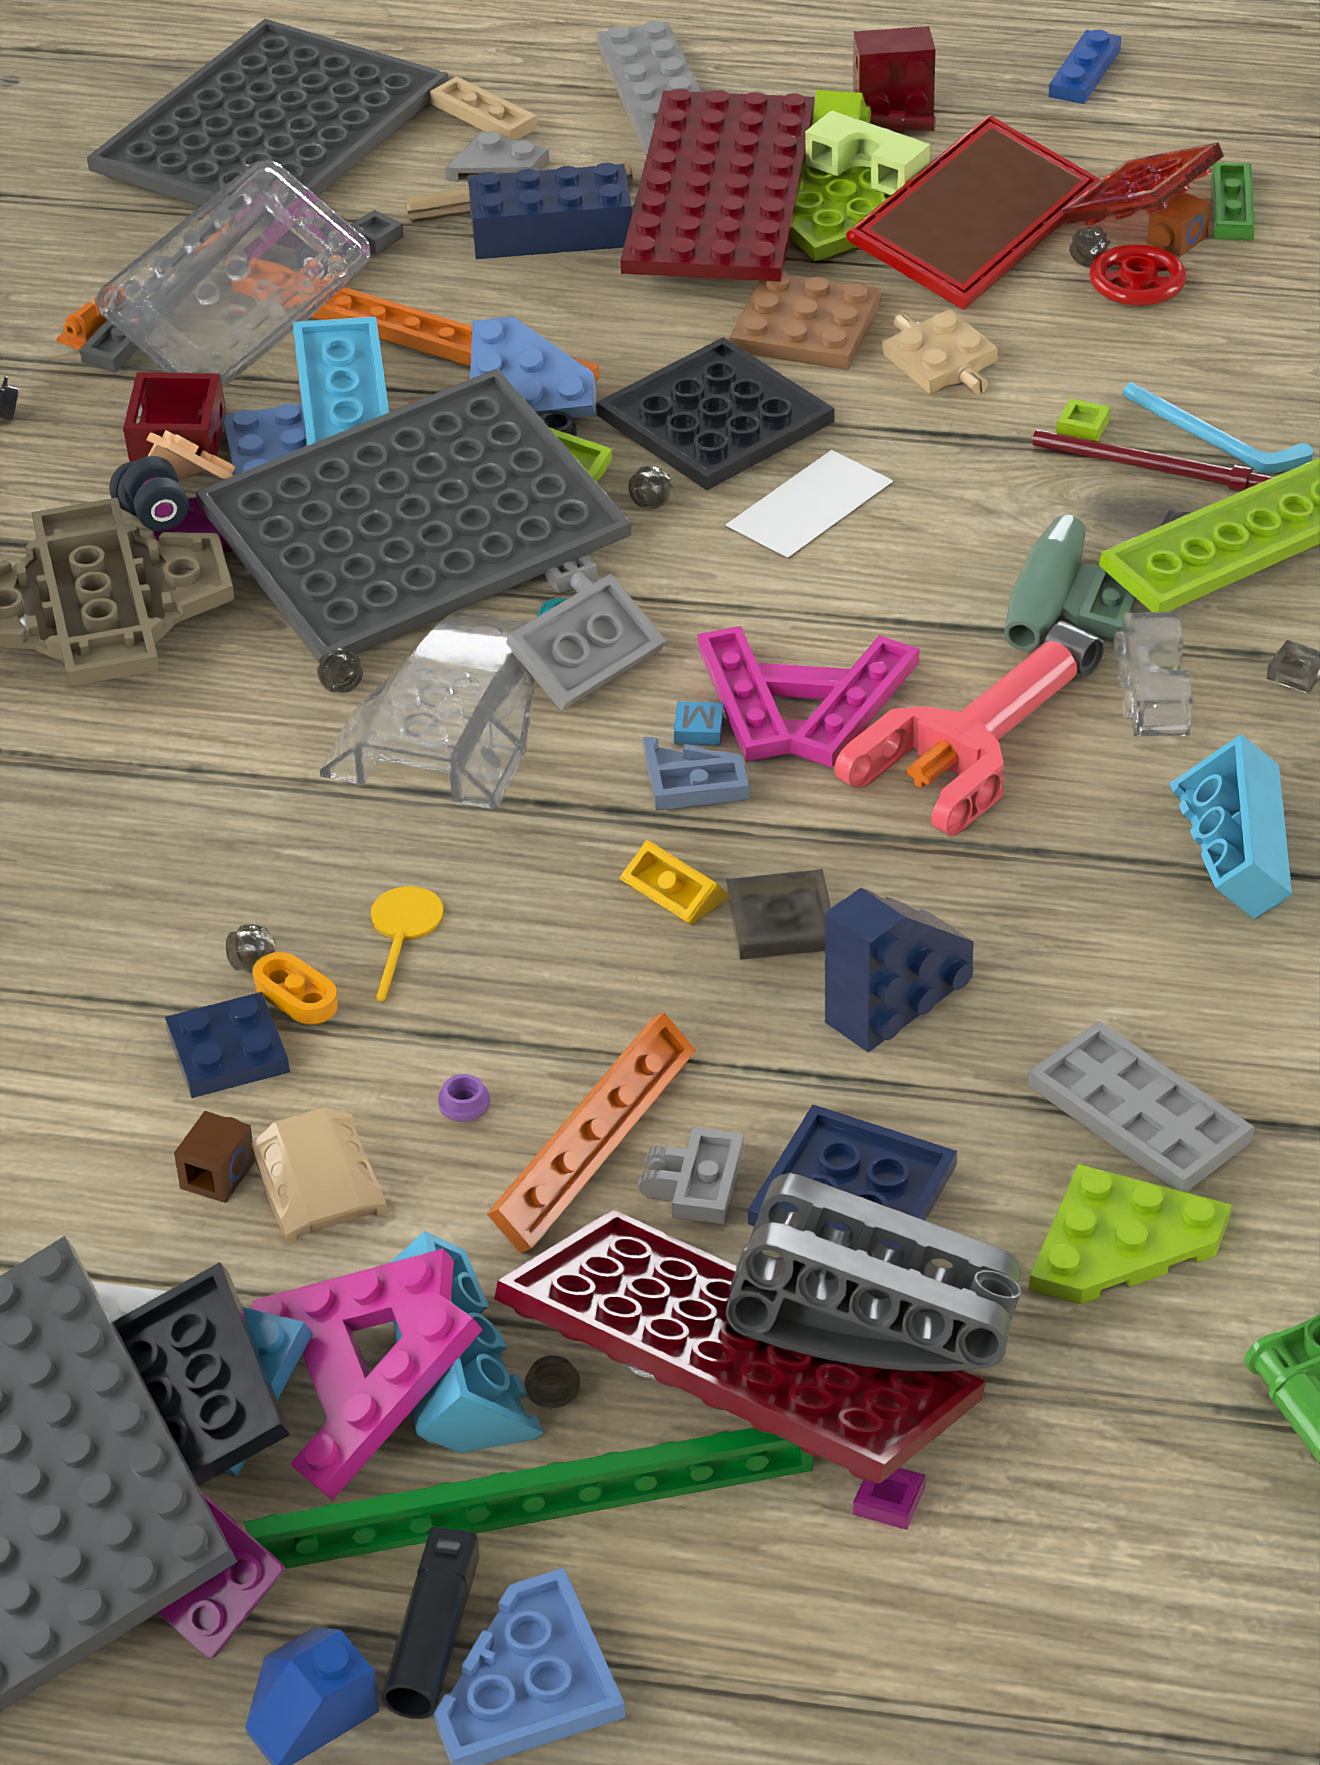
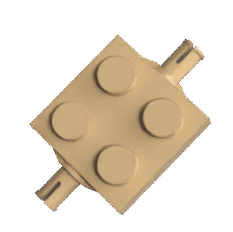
M951 309L921 323L914 321L906 312L896 315L893 324L902 332L882 341L884 356L929 394L959 383L968 386L976 395H980V391L982 393L985 392L988 387V381L980 376L978 372L998 361V348Z

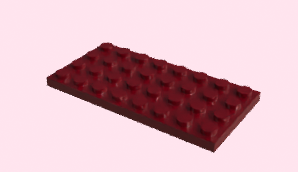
M683 88L671 91L663 90L620 260L621 274L781 282L806 159L805 131L812 126L815 97L803 96L797 93L766 95L762 92L739 94L727 93L723 90L693 92Z
M614 1209L497 1281L494 1300L513 1308L518 1315L528 1319H536L559 1330L567 1339L582 1341L605 1352L615 1362L630 1364L653 1375L663 1385L678 1387L701 1398L703 1403L711 1408L726 1410L749 1421L759 1431L774 1433L799 1445L800 1449L809 1455L824 1457L847 1468L853 1476L862 1480L874 1481L878 1484L883 1482L982 1400L986 1385L985 1380L963 1370L905 1371L866 1367L783 1349L744 1336L730 1326L726 1317V1308L731 1295L729 1288L737 1266Z

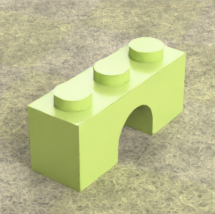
M832 110L805 131L807 166L835 176H839L845 170L852 167H870L871 188L890 195L930 164L929 143Z

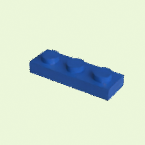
M1086 29L1049 83V97L1085 104L1121 50L1122 36L1112 35L1107 31L1099 29Z

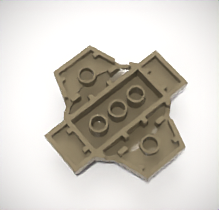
M118 497L31 512L36 539L25 546L27 556L19 563H15L14 566L7 560L0 561V648L34 649L49 657L63 660L69 687L160 671L155 643L163 638L176 623L235 600L232 581L218 533L162 532L159 537L160 541H156V539L150 540L140 536L138 526L124 523Z

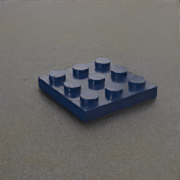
M812 1104L748 1208V1224L755 1225L768 1187L773 1179L787 1173L810 1178L925 1221L957 1165V1150ZM777 1202V1205L784 1211H799L790 1202ZM834 1220L828 1222L836 1230H850L849 1226L842 1221ZM886 1239L879 1241L882 1246L888 1249L896 1250L902 1248L894 1240Z

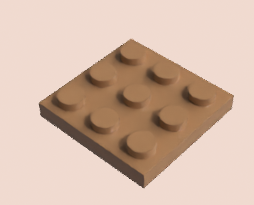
M783 272L781 282H758L729 337V341L751 355L848 370L879 307L881 289L867 287L861 283L847 284L828 281L821 277L808 278L789 275Z

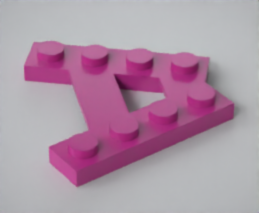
M741 626L697 634L699 653L719 700L723 703L725 714L746 762L792 753L832 768L842 749L861 734L919 664V648L881 635L875 639L851 669L757 663ZM772 696L823 699L824 701L807 721L788 720L781 718Z
M444 1249L252 1300L251 1309L302 1321L313 1332L302 1354L327 1422L292 1460L290 1465L332 1501L483 1330L471 1316L451 1303L454 1260ZM396 1320L402 1333V1338L369 1373L354 1331Z

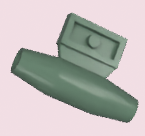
M1070 515L1056 517L1029 551L1010 594L1004 630L1005 639L1016 649L1031 650L1035 648L1060 615H1063L1073 622L1076 627L1086 632L1115 641L1120 640L1136 597L1099 565H1081L1086 530L1083 523L1076 517Z

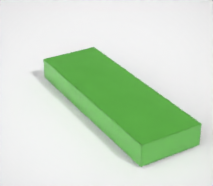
M1212 163L1213 239L1253 240L1254 208L1251 164Z

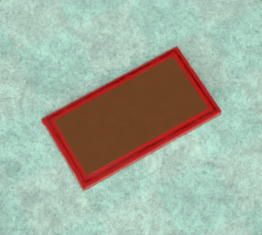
M988 115L846 233V238L853 245L960 309L965 310L1099 192L1103 180L997 118Z

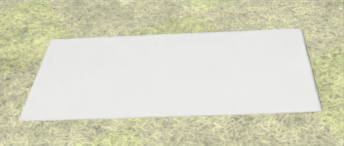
M830 450L725 526L788 558L891 484L893 480Z

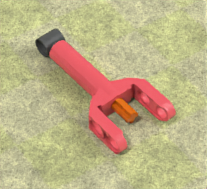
M1065 621L1056 623L1049 631L1041 647L962 711L926 706L897 708L888 711L842 749L835 763V777L852 787L867 786L914 748L918 750V755L921 757L907 767V775L914 778L915 786L923 788L926 784L929 785L946 770L959 774L957 778L940 791L939 799L934 806L931 823L935 829L949 836H956L1003 797L1002 769L1004 764L998 740L1076 676V673L1083 676L1092 674L1103 657L1104 641Z

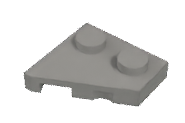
M482 131L445 167L446 180L459 181V176L462 173L494 172L499 174L518 172L523 169L542 170L550 162L549 148L534 145L529 141H519L503 137L495 132Z

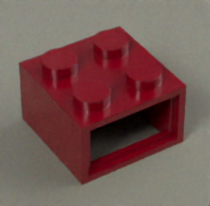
M930 27L854 31L853 92L862 93L866 106L871 107V113L889 114L890 110H905L907 115L934 116L936 49Z
M137 372L123 426L129 462L137 461L149 455L154 445L147 441L150 432L162 437L165 430L199 446L195 453L196 455L200 456L203 450L217 456L226 416L220 373ZM140 404H141V406H142V413H141L140 421H139V423H136L137 416H138V412H139V408H140Z

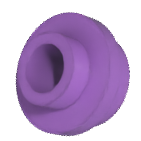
M470 1074L455 1075L444 1083L439 1093V1109L445 1117L454 1121L466 1122L475 1120L488 1110L490 1105L489 1092L482 1081L476 1076Z

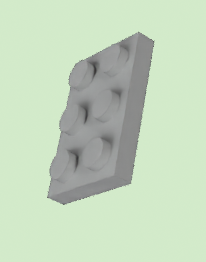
M611 573L511 632L505 641L507 646L560 711L565 710L662 650L667 642Z

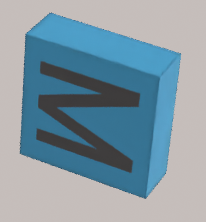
M677 701L674 744L721 745L724 717L723 703Z

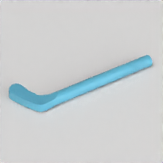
M1129 382L1123 389V396L1246 463L1257 472L1263 474L1284 472L1312 461L1314 451L1309 444L1300 443L1275 453L1259 451L1133 382Z

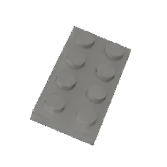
M1097 1021L1028 1071V1086L1170 1187L1179 1191H1189L1253 1141L1254 1126L1100 1021Z

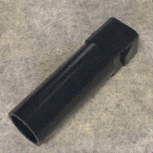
M432 1527L429 1531L381 1694L383 1704L391 1712L409 1719H424L430 1717L436 1711L480 1558L478 1537L473 1532L442 1527Z

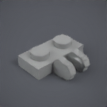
M692 1127L687 1149L671 1146L662 1147L661 1145H655L653 1148L650 1147L644 1159L648 1171H643L642 1176L639 1177L637 1187H639L642 1195H646L647 1198H658V1200L664 1201L673 1199V1218L725 1224L744 1150V1133Z

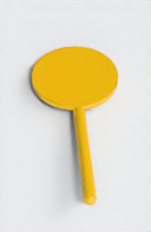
M415 886L394 888L380 895L371 907V921L375 929L381 934L393 938L376 996L379 1002H384L387 998L403 940L423 937L434 931L442 922L444 915L442 901L435 893L428 889Z

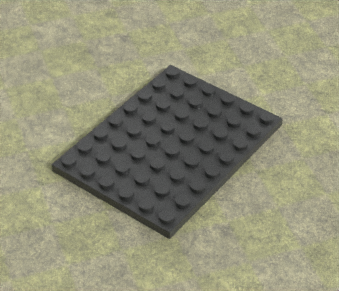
M264 19L87 157L89 171L105 175L108 178L127 182L139 188L161 193L170 198L179 199L213 211L257 166L290 175L292 189L258 224L268 229L280 217L287 222L288 219L284 213L300 198L307 203L316 194L320 195L430 103V91L449 81L448 73Z
M498 368L196 491L197 505L323 668L548 572V569L557 568L566 562L576 560L631 536L632 525L629 519Z
M65 1236L0 1276V1712L237 1562L79 1256Z

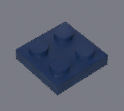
M262 992L165 1017L167 1032L191 1098L290 1073L287 1054Z

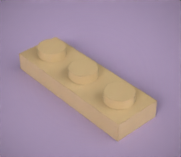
M457 76L430 91L431 105L485 132H495L503 137L520 140L523 136L537 129V115Z

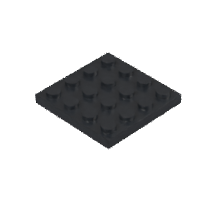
M724 337L596 402L597 416L705 490L717 486L834 422L835 409Z
M221 1262L113 1321L198 1486L290 1435L231 1276Z

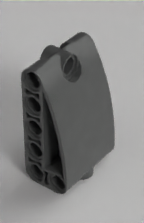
M787 1173L773 1179L768 1187L748 1245L745 1244L729 1288L731 1295L726 1308V1317L730 1326L744 1336L783 1349L827 1360L905 1371L983 1369L998 1364L1005 1355L1012 1316L1022 1293L1018 1285L1021 1269L1017 1259L1006 1250L810 1178ZM777 1202H790L799 1211H784L777 1205ZM834 1220L842 1221L849 1226L850 1230H836L828 1222ZM886 1239L894 1240L902 1248L896 1250L888 1249L882 1246L879 1241ZM772 1250L779 1253L781 1257L775 1258L764 1254L762 1251ZM945 1259L952 1263L953 1267L939 1268L931 1260Z

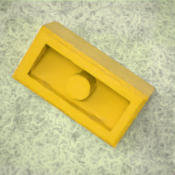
M649 840L645 841L619 877L621 881L691 926L723 903L728 897V894L716 882Z

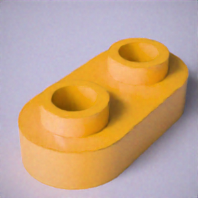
M275 952L261 957L255 963L253 978L256 992H262L265 1000L297 1022L319 1024L329 1020L337 1012L338 999L335 984L296 956L285 952Z

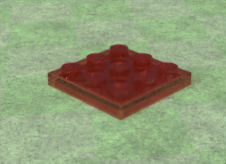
M1216 142L1127 160L1062 209L1067 224L1084 221L1085 225H1093L1108 216H1115L1116 220H1120L1140 210H1145L1146 214L1163 210L1169 205L1168 200L1171 197L1183 194L1191 188L1189 183L1212 172L1211 166L1224 157L1220 144Z

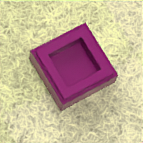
M898 1468L880 1484L874 1481L862 1480L853 1501V1515L907 1530L925 1489L926 1475Z

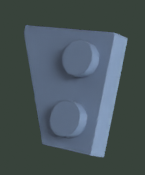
M643 737L644 756L656 810L749 800V782L742 755L724 751H708L703 747L685 744L683 752L658 747V738Z

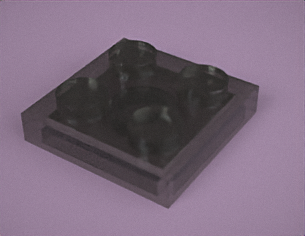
M823 869L726 879V893L740 960L825 951V912L832 907Z

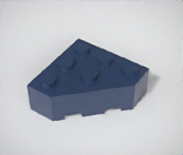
M864 888L858 889L825 912V1023L866 1052H870L885 1040L894 1038L908 1023L918 1016L930 1012L936 1003L954 990L963 988L969 982L973 974L974 941L930 912L922 909H913L903 902L889 897H880Z

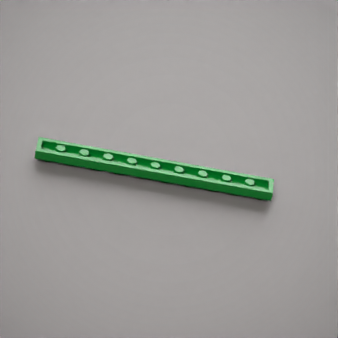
M753 1427L732 1432L722 1431L710 1436L677 1442L667 1441L656 1446L623 1452H608L601 1456L569 1462H553L546 1466L509 1473L499 1472L487 1477L455 1483L445 1482L433 1487L406 1492L385 1493L377 1497L346 1503H331L319 1508L292 1513L271 1514L263 1518L244 1521V1526L248 1534L284 1565L285 1569L426 1543L432 1527L463 1530L476 1534L813 1471V1456L802 1451L799 1445L774 1433H765Z

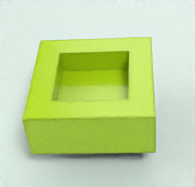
M1070 398L1057 420L1056 433L1099 441L1110 421L1111 407Z

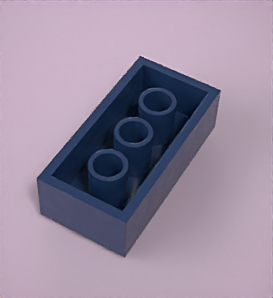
M601 163L597 166L589 167L562 166L558 169L536 171L534 169H523L512 173L497 174L494 172H484L479 175L468 176L470 215L476 259L624 248L632 216V205L624 164Z

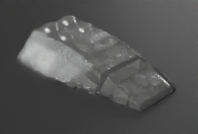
M465 609L450 613L352 711L320 768V777L364 785L377 760L450 773L453 802L497 810L527 751L528 726L530 725L532 713V694H534L535 679L507 646L505 641L511 632L530 621Z

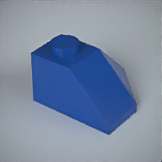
M320 1627L311 1628L264 1657L246 1722L247 1734L272 1765L295 1764L379 1712L374 1669L342 1630Z

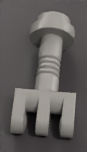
M585 555L576 559L577 567L572 561H569L560 566L561 572L556 567L548 569V572H545L547 582L558 594L571 589L580 592L592 585L593 582L598 581L597 566L588 556Z

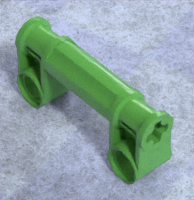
M1320 1314L1305 1322L1258 1339L1246 1352L1244 1362L1249 1371L1260 1375L1270 1388V1399L1279 1408L1320 1464Z

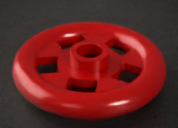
M1140 244L1123 245L1106 250L1093 261L1089 270L1090 282L1099 294L1114 302L1134 306L1154 305L1173 298L1183 289L1187 277L1183 263L1175 255L1158 247ZM1112 265L1120 267L1118 272L1108 270V268ZM1168 271L1170 276L1158 277V272ZM1119 282L1124 287L1118 286L1114 283Z

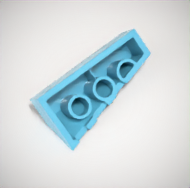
M1240 734L1173 780L1169 785L1172 792L1180 798L1181 803L1178 804L1180 810L1189 819L1193 827L1190 829L1191 835L1203 850L1200 855L1215 888L1249 916L1256 919L1269 909L1279 906L1286 898L1291 896L1292 887L1279 764L1244 735Z
M426 1231L422 1232L390 1263L444 1249L454 1260L451 1303L471 1316L483 1330L412 1410L413 1423L417 1435L430 1443L439 1444L457 1453L537 1439L544 1431L538 1417L534 1415L527 1417L520 1399L527 1392L519 1375L512 1374L509 1376L500 1354L507 1346L500 1330H496L493 1324L483 1316L482 1312L489 1307V1304L466 1251ZM395 1320L393 1323L396 1342H398L402 1338V1333Z

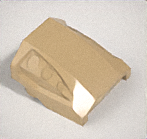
M322 1107L273 1122L252 1143L255 1163L262 1178L270 1206L287 1244L297 1241V1236L372 1213H376L377 1216L387 1213L384 1195L364 1153L355 1129L353 1117L350 1113Z

